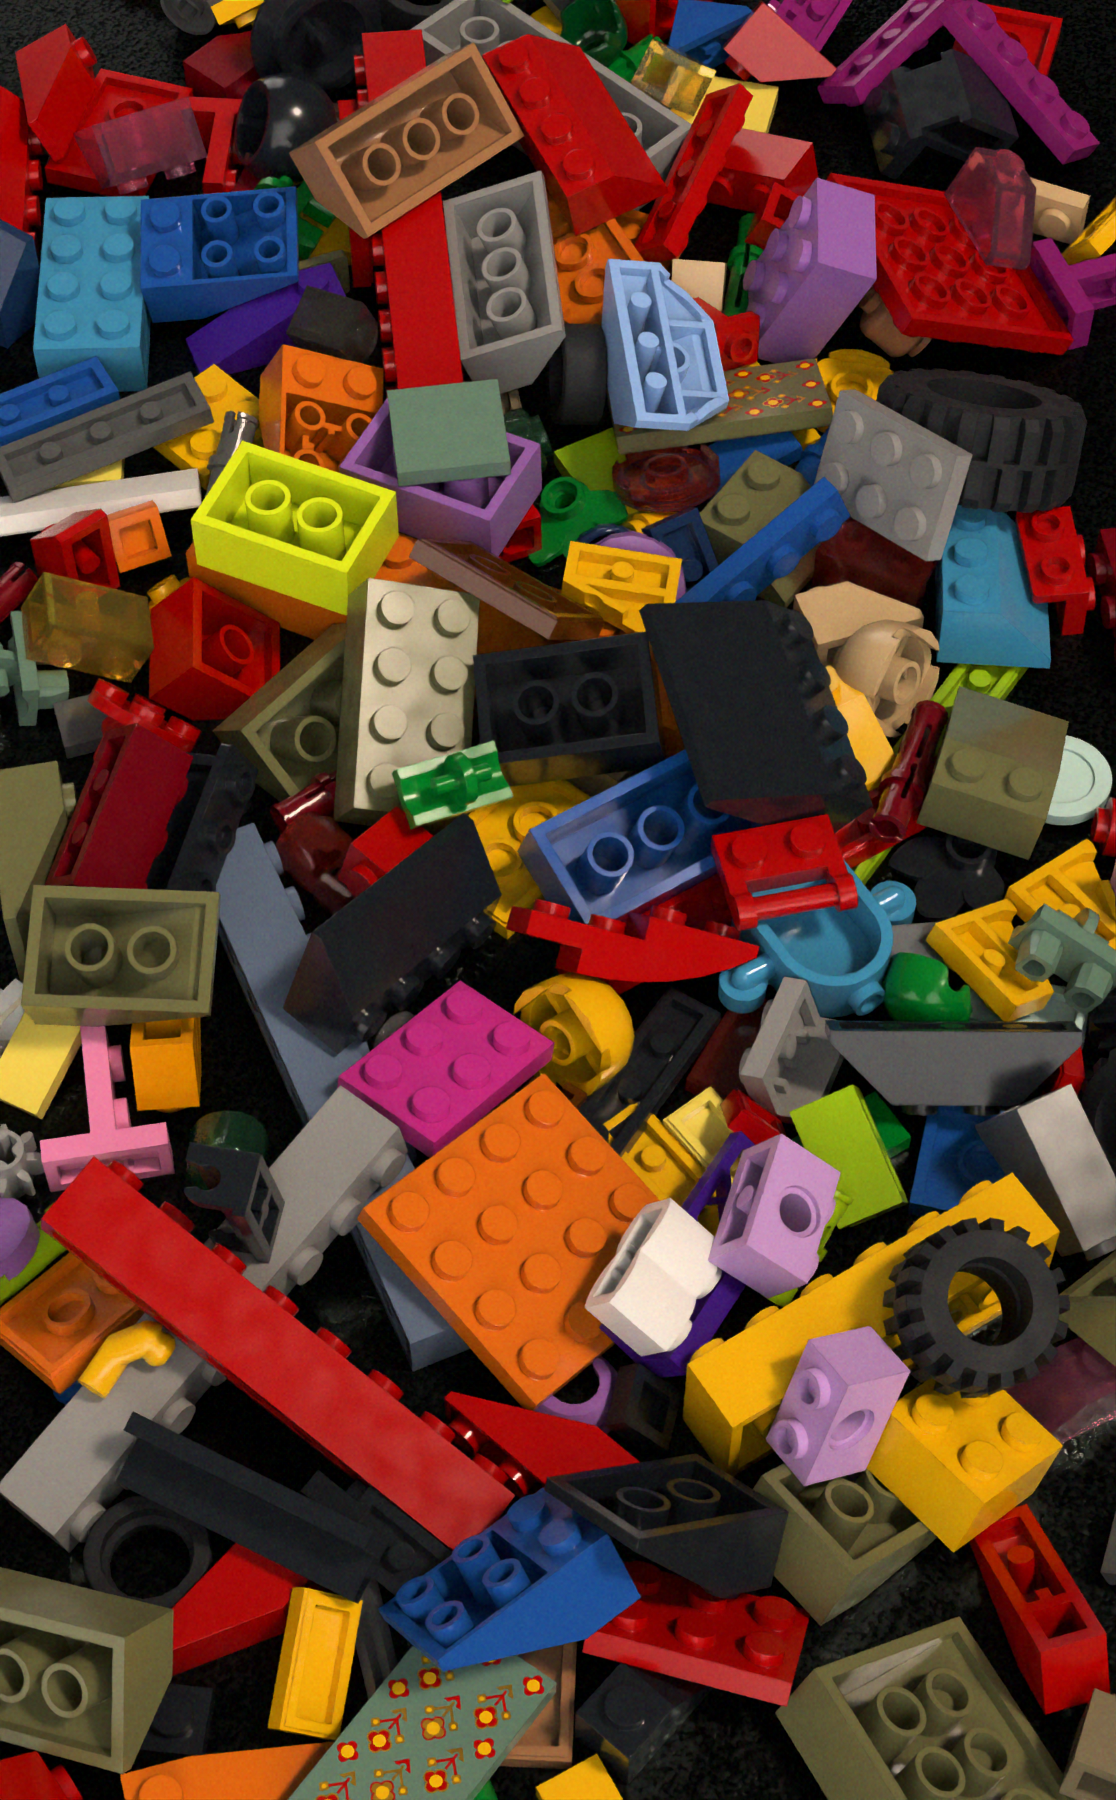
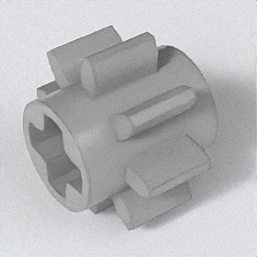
M1 1124L0 1198L18 1199L25 1194L34 1196L36 1192L33 1186V1175L44 1173L41 1153L35 1152L37 1146L32 1132L28 1131L19 1136L15 1132L8 1130L6 1124Z

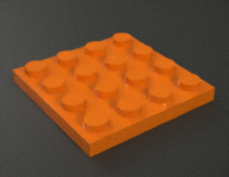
M543 1073L363 1207L357 1220L524 1409L535 1411L615 1344L599 1328L602 1323L585 1309V1304L598 1277L615 1257L618 1245L631 1222L646 1204L660 1200L549 1077Z

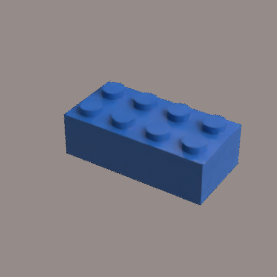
M685 749L529 829L517 852L546 901L571 908L569 920L588 925L591 914L626 922L628 912L642 914L650 910L652 905L657 906L718 873L711 852L712 835L765 825L705 807Z

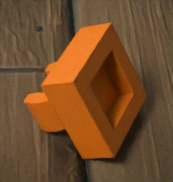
M153 500L107 515L119 573L172 556L158 507Z

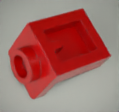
M693 298L714 322L723 371L754 364L758 359L760 316L753 311H748L728 317L701 298Z

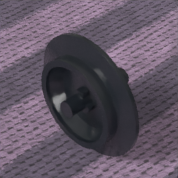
M264 0L255 17L250 37L251 58L259 77L262 78L277 73H292L312 80L327 94L343 88L355 78L353 55L363 54L362 33L380 32L381 8L379 0Z

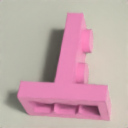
M80 1026L90 1133L40 1140L41 1160L50 1192L66 1190L93 1156L106 1166L112 1160H116L133 1172L139 1179L175 1174L173 1153L166 1122L131 1127L127 1097L118 1099L116 1097L115 1083L126 1081L122 1046H110L106 1026Z

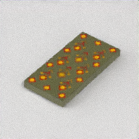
M816 359L724 371L729 396L727 408L689 431L634 428L614 424L607 387V403L618 454L830 426L833 417L832 405Z

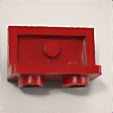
M1054 507L1052 510H1035L1033 513L1017 512L1015 524L1032 601L1036 604L1054 602L1061 636L1083 634L1086 613L1095 609V587L1092 577H1086L1084 568V539L1081 534L1077 535L1071 507Z

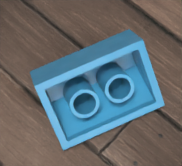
M957 505L941 560H934L936 639L940 652L936 651V662L1050 669L1051 651L1048 603L1036 604L1032 601L1015 522L1005 512H992L990 509L981 508L975 510L962 508L961 505Z

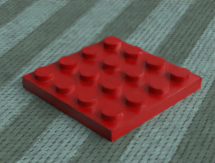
M836 173L829 174L826 179L827 181L875 195L877 280L872 286L880 295L893 318V324L901 334L909 337L919 336L942 339L953 343L965 342L987 345L992 348L1003 347L1026 350L1031 353L1041 352L1064 355L1073 343L1072 335L990 199Z

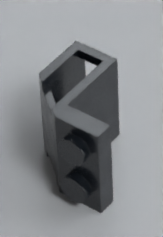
M950 49L940 53L942 60L915 70L904 66L891 70L878 87L870 91L862 107L880 174L896 180L925 146L989 171L1019 138L1008 100L970 56ZM985 133L999 138L990 149Z

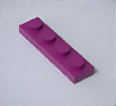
M909 0L840 64L830 77H827L817 86L823 103L846 104L848 107L863 104L870 91L878 87L891 70L900 68L904 61L914 52L924 48L929 42L928 39L941 26H944L939 17L950 4L967 0Z
M978 0L953 3L947 7L939 17V20L1062 164H1067L1089 157L1100 144L1090 132L1089 123L1082 115L1071 110L1059 96L1056 84L1035 68L1027 58L1028 54L1025 48L1018 41L1010 38L999 26L992 9Z

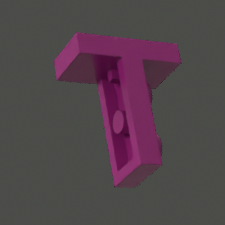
M1052 238L1032 242L1029 265L1074 339L1068 350L1087 346L1094 310L1116 305V253L1068 265Z

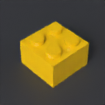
M931 1378L897 1400L867 1469L954 1553L1031 1496L1064 1445L1005 1390L991 1395L986 1393L976 1398H961L960 1391L949 1395L934 1391L936 1380Z

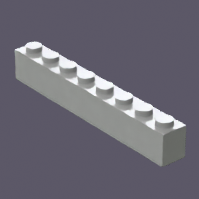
M340 1085L269 1168L285 1201L269 1263L256 1261L253 1254L231 1251L247 1266V1270L242 1276L262 1292L268 1285H271L286 1296L296 1284L303 1285L308 1282L319 1269L323 1260L322 1253L338 1234L344 1236L359 1222L357 1217L362 1208L365 1207L364 1203L379 1185L382 1187L389 1185L402 1170L406 1160L405 1154L408 1150L400 1128ZM227 1218L217 1228L226 1233H234ZM210 1238L204 1243L210 1250L215 1245ZM144 1313V1315L138 1320L137 1323L143 1322L145 1320H155L152 1319L146 1313ZM162 1327V1331H163V1332H166V1333H169L170 1335H172V1334H171L170 1332H168L164 1327ZM175 1336L173 1337L176 1341V1348L165 1364L162 1366H151L142 1357L129 1363L105 1399L82 1386L0 1481V1494L8 1503L68 1553L79 1542L85 1543L87 1541L90 1529L123 1489L130 1490L115 1481L137 1441L136 1437L123 1430L132 1412L134 1411L180 1434L192 1420L196 1410L195 1404L211 1385L218 1386L227 1379Z

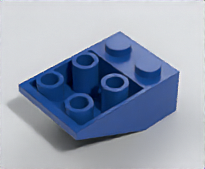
M296 186L141 200L140 289L153 323L205 319L299 282L298 193Z
M541 1488L535 1494L525 1496L516 1501L509 1508L505 1516L482 1533L460 1542L453 1550L452 1555L425 1575L407 1581L397 1591L396 1596L378 1608L387 1623L442 1671H448L585 1640L640 1599L641 1596L608 1533L553 1497L544 1488Z

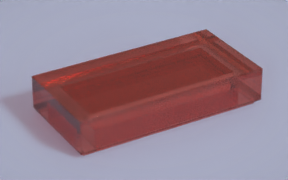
M765 998L761 1007L750 1013L742 1014L727 1010L688 1075L686 1091L698 1095L711 1086L723 1100L733 1089H739L748 1096L745 1086L739 1078L740 1061L744 1051L749 1047L752 1048L760 1031L762 1013L768 999Z

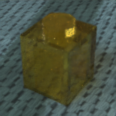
M652 39L631 84L667 107L694 116L717 71L674 47Z

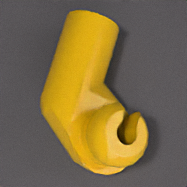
M145 1320L114 1332L106 1338L78 1379V1382L95 1395L105 1399L129 1363L142 1357L151 1366H162L174 1352L176 1341L172 1335L162 1331V1324L151 1320Z

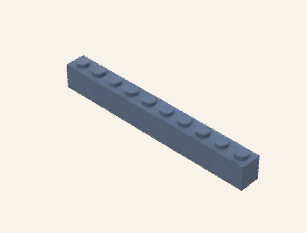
M251 823L237 828L235 844L226 857L216 884V892H219L221 895L218 937L301 1123L305 1127L337 1090L338 1076L370 1051L367 1042H361L357 1038L342 1052L337 1054L282 1009L311 933L305 934L300 921L305 919V914L294 886L284 889L279 878L280 875L284 874V869L273 841L263 843L255 824ZM404 1140L408 1152L405 1154L406 1160L402 1170L389 1185L385 1187L379 1185L364 1203L365 1206L415 1169L412 1161L417 1160L415 1147ZM358 1222L350 1231L412 1371L469 1350L470 1347L362 1224Z

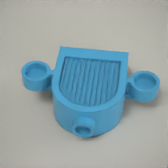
M845 862L847 871L851 873L856 884L858 907L837 912L835 907L777 917L758 921L757 928L742 930L739 941L760 946L758 955L753 960L721 971L718 985L720 1002L728 1010L735 1013L753 1012L764 1003L767 985H771L777 992L783 978L790 977L807 980L820 1017H842L853 1013L862 1016L870 1013L884 999L885 990L882 988V982L890 961L893 946L892 925L911 924L916 908V897L913 891L903 883L885 881L877 884L870 892ZM824 879L751 894L753 897L827 883ZM732 919V921H731V926L735 927L734 922H733V919Z

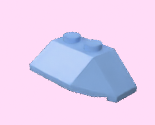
M608 259L605 266L601 328L604 333L607 349V387L614 424L634 428L689 431L726 409L729 403V396L713 320L684 289L669 279L670 273L659 262Z

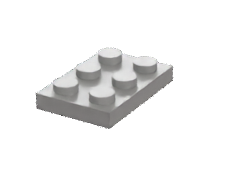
M856 389L840 390L814 484L825 477L838 490L850 517L924 561L941 560L973 454Z

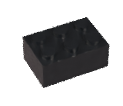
M646 632L473 655L480 744L495 741L500 768L510 787L648 769L666 759L657 664Z

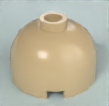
M880 620L858 629L838 649L832 667L836 669V673L844 683L864 693L885 736L896 738L902 735L896 729L903 723L909 724L915 705L920 701L930 700L933 697L940 668L930 665L931 649L940 652L939 644L929 630L900 621Z

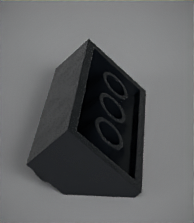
M462 813L312 931L282 1009L335 1053L339 1054L357 1038L361 1042L369 1040L381 1027L389 1011L395 1006L401 1011L406 1009L419 995L425 981L431 976H434L437 980L444 977L455 965L462 950L468 945L472 949H477L494 930L496 921L491 917L502 894L473 819Z

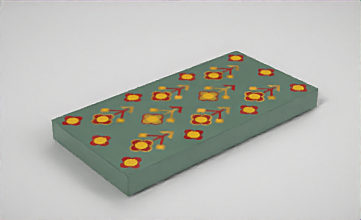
M413 1645L288 1800H474L555 1695L557 1682L517 1655L442 1671Z

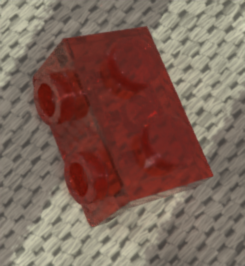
M848 518L832 538L821 542L815 555L812 588L818 586L826 587L848 581L919 608L922 612L926 583L936 568L938 560L924 561L864 524Z

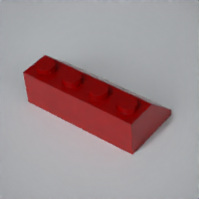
M526 34L482 54L485 64L524 134V137L518 140L536 171H542L547 190L575 236L668 193L665 182L580 46Z
M0 85V219L33 236L39 261L37 233L32 232V227L41 225L39 197L34 195V191H41L43 188L41 162L36 160V155H44L45 148L28 125L24 100Z

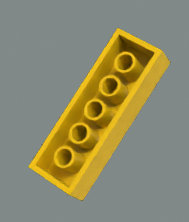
M1010 1173L993 1184L989 1180L976 1184L962 1196L958 1205L941 1215L937 1211L923 1215L911 1225L907 1235L888 1246L884 1242L872 1245L862 1252L855 1260L853 1266L835 1277L831 1274H825L816 1278L802 1290L800 1298L781 1309L777 1306L763 1309L750 1319L744 1331L725 1342L722 1338H716L701 1346L691 1356L690 1362L687 1363L683 1420L715 1466L731 1476H735L775 1452L766 1441V1437L809 1339L871 1326L891 1349L901 1345L897 1333L886 1336L883 1321L894 1316L893 1308L883 1307L884 1292L895 1287L896 1283L888 1278L894 1266L906 1260L903 1254L928 1236L948 1225L952 1226L965 1219L976 1218L978 1224L989 1218L1004 1220L1005 1232L1020 1226L1030 1232L1026 1242L1028 1245L1034 1247L1043 1243L1052 1254L1044 1261L1050 1267L1060 1231L1014 1173ZM966 1272L955 1273L948 1290V1307L954 1323L967 1336L1002 1315V1308L996 1293L984 1280ZM911 1358L902 1361L909 1370L916 1365Z

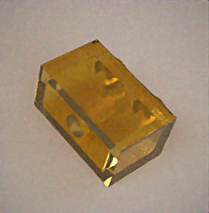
M43 572L21 606L26 659L131 683L154 649L148 597Z

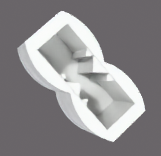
M671 1198L646 1204L624 1233L615 1257L606 1266L592 1287L585 1304V1309L641 1357L674 1350L686 1339L692 1328L690 1317L694 1310L696 1299H701L710 1293L720 1280L722 1270L708 1261L715 1237Z

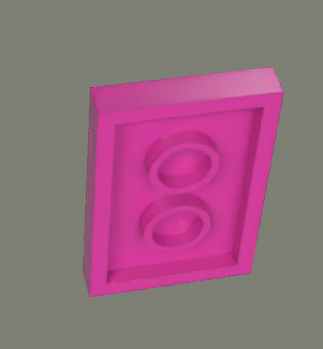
M459 981L339 1075L337 1088L340 1085L397 1125L400 1128L403 1139L430 1158L471 1128L552 1060L554 1042L473 988Z

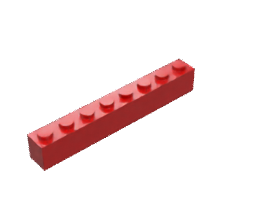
M93 1156L41 1218V1229L152 1319L162 1324V1327L353 1481L357 1479L367 1488L372 1486L451 1552L463 1540L479 1535L493 1525L515 1497V1494L503 1486L508 1480V1476L496 1464L479 1453L471 1460L452 1445L451 1442L456 1437V1434L445 1423L427 1411H424L419 1418L401 1404L399 1400L404 1393L394 1382L375 1369H372L368 1375H365L350 1363L347 1357L351 1354V1350L343 1341L323 1327H320L314 1334L294 1317L299 1312V1308L286 1295L271 1285H268L262 1292L242 1276L247 1270V1266L235 1254L218 1243L211 1250L190 1234L195 1225L184 1213L166 1201L159 1208L138 1192L143 1186L142 1181L118 1161L112 1160L106 1166Z

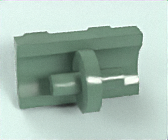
M11 611L10 620L13 637L8 641V650H4L3 645L0 643V697L7 695L10 691L9 686L13 685L19 726H35L38 709L54 708L53 703L68 700L69 682L67 670H37L36 665L61 664L62 638L60 627H30L28 611Z
M1043 904L1027 923L1022 926L1018 925L1012 931L1008 944L1018 950L1015 965L1016 971L1031 981L1044 982L1053 974L1068 982L1063 994L1065 1003L1082 1014H1088L1101 1004L1107 994L1116 987V950L1108 945L1109 942L1095 933L1100 918L1099 914L1090 908L1081 910L1073 919L1060 909L1055 911L1046 904Z

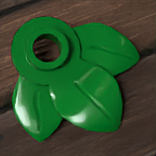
M559 477L549 482L542 491L540 501L542 549L528 555L529 559L535 567L543 566L562 554L567 560L570 541H576L583 532L598 524L614 523L617 526L622 524L629 516L621 497L610 490L590 491L584 483L572 477Z

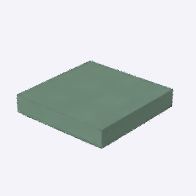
M498 379L387 390L398 487L511 475L510 455Z

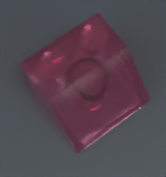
M189 97L74 132L76 142L101 188L105 189L117 185L119 195L149 186L146 176L160 171L165 172L167 180L195 172L196 169L193 161L207 157Z

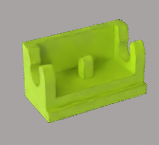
M852 1084L789 1112L803 1147L841 1172L836 1188L854 1199L838 1221V1229L856 1226L909 1204L859 1087Z

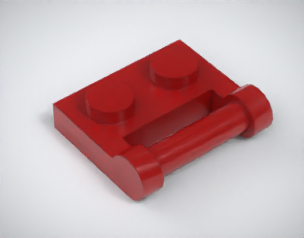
M828 814L712 835L711 852L737 931L757 928L758 921L830 907H835L837 912L858 907L856 884L851 873L847 871ZM824 879L827 883L753 897L751 894Z

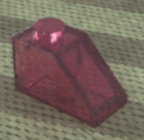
M975 147L944 195L986 265L1025 270L1031 260L1036 187L1024 169L1025 164L1023 160L1014 152L1007 149L997 151Z
M1080 1337L1056 1347L1059 1352L1051 1363L1038 1367L1039 1374L1025 1382L1004 1389L1060 1443L1116 1418V1367Z

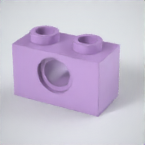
M782 1133L743 1150L708 1261L766 1298H771L808 1284V1281L818 1267L819 1255L817 1251L824 1227L835 1210L836 1202L833 1197L841 1172Z
M871 1326L809 1339L766 1437V1441L803 1486L865 1471L909 1376L910 1370Z

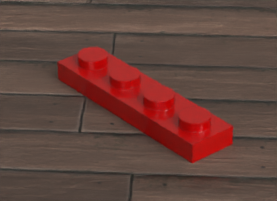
M741 83L706 94L665 180L668 193L656 199L634 245L644 261L659 263L671 261L685 250L688 244L687 236L696 217L707 204L708 198L706 195L714 178L725 166L727 160L725 155L730 144L745 123L744 115L753 95Z

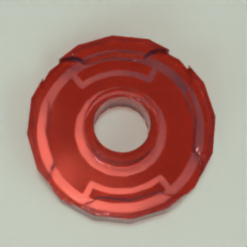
M700 444V450L688 448L687 445L625 454L626 460L619 463L616 461L612 467L615 496L622 504L638 511L663 513L694 507L712 497L721 485L719 457L711 448Z

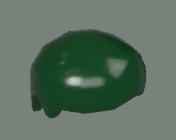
M575 0L560 13L562 23L560 37L572 45L580 46L584 53L605 67L616 61L627 43L628 27L615 0Z

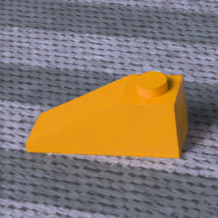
M200 1017L132 1023L130 1055L137 1111L157 1110L163 1113H172L186 1107H200Z

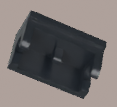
M190 1142L185 1160L189 1165L197 1168L208 1190H201L197 1186L185 1187L184 1193L188 1200L196 1206L223 1212L234 1233H226L221 1229L209 1230L208 1235L214 1244L218 1243L228 1250L253 1254L256 1261L269 1263L285 1201L262 1155Z

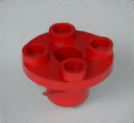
M98 678L87 701L108 716L102 721L101 731L103 737L93 754V761L96 758L106 731L138 723L179 749L188 753L192 752L202 732L200 729L174 716H171L167 722L164 720L166 709L163 706L139 694H135L130 703L126 701L129 693L112 683Z

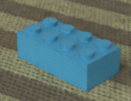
M149 196L46 198L33 344L39 378L97 356L119 392L147 389L151 316L140 289L141 200L149 199Z

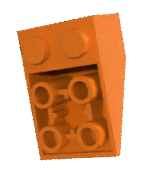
M283 344L260 375L258 421L264 447L340 473L339 466L383 405L384 369Z

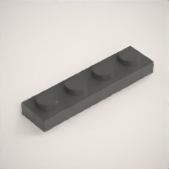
M190 371L0 447V476L13 503L214 423L211 408Z

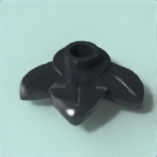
M946 834L943 838L923 835L917 836L903 844L889 861L888 867L890 870L917 882L914 888V895L916 897L915 911L922 920L943 921L956 915L965 905L970 910H975L1003 899L1004 881L994 868L997 858V850L951 834ZM961 854H968V855L973 856L974 858H972V859H970V858H964V857H961L960 855H961Z

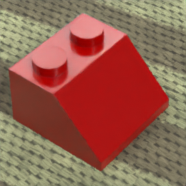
M195 577L151 608L149 699L193 721L226 719L280 671V623Z

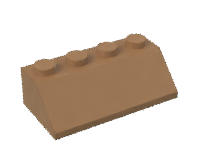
M473 42L442 56L292 150L289 154L315 200L365 239L524 137V134Z

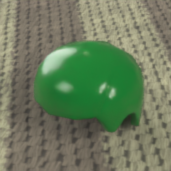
M899 952L891 956L882 982V988L885 990L882 1004L893 1020L969 1021L973 1012L970 988L968 985H963L959 991L952 990L949 986L948 968L945 964L916 953Z

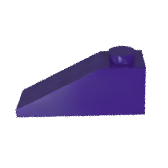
M331 262L299 270V282L229 309L187 337L186 346L198 375L213 364L230 375L269 364L283 344L315 352L349 343L350 331L347 297Z

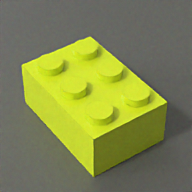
M241 441L190 520L197 565L347 616L348 595L367 578H374L399 537L395 491L245 441Z

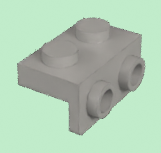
M790 977L783 978L775 998L768 1000L762 1013L761 1028L752 1048H747L742 1055L739 1066V1078L751 1099L780 1119L781 1122L794 1125L789 1112L829 1094L844 1056L829 1042L825 1033V1020L834 1019L819 1016L807 980Z

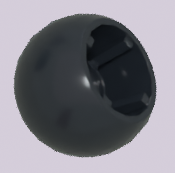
M277 73L256 80L245 92L236 118L234 143L237 158L249 173L260 180L266 177L279 179L281 176H287L293 181L294 185L301 184L304 179L289 152L338 122L333 102L319 85L297 74Z

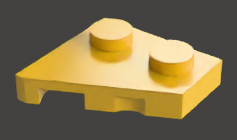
M570 541L561 594L601 616L602 620L628 634L646 632L639 610L646 604L675 603L682 559Z
M1088 838L1008 887L1004 899L1009 898L1014 903L1018 911L1016 914L1025 923L1033 917L1043 904L1048 905L1055 911L1060 909L1073 919L1081 910L1090 908L1099 914L1100 918L1095 933L1109 942L1108 945L1116 950V896L1109 880L1100 879L1093 862L1097 851L1094 844Z
M1009 898L935 923L925 940L943 958L946 966L956 972L983 1000L985 1006L997 1014L1003 1021H1014L1044 1009L1054 993L1049 979H1046L1044 982L1031 981L1015 970L1018 950L1008 944V941L1014 930L1011 921L1018 911Z

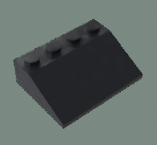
M766 600L646 604L639 610L705 807L762 825L828 814L834 833H836L873 806L865 785L867 780L865 770L855 758L847 736L849 731L847 721L837 709L829 687L831 684L830 675L819 660L812 640L814 636L812 626L803 614L797 610H790Z

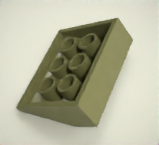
M960 1616L813 1669L790 1695L787 1707L780 1706L775 1712L828 1800H1076L1058 1793L1063 1773Z

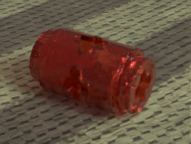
M310 811L297 817L286 827L276 842V848L281 858L283 869L302 888L313 894L316 902L332 917L356 898L347 886L338 879L349 846L354 839L332 817L321 816L316 811ZM336 867H339V872L333 876L331 873Z

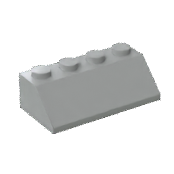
M541 170L443 201L461 362L472 381L498 379L500 394L533 384L566 337L545 178Z

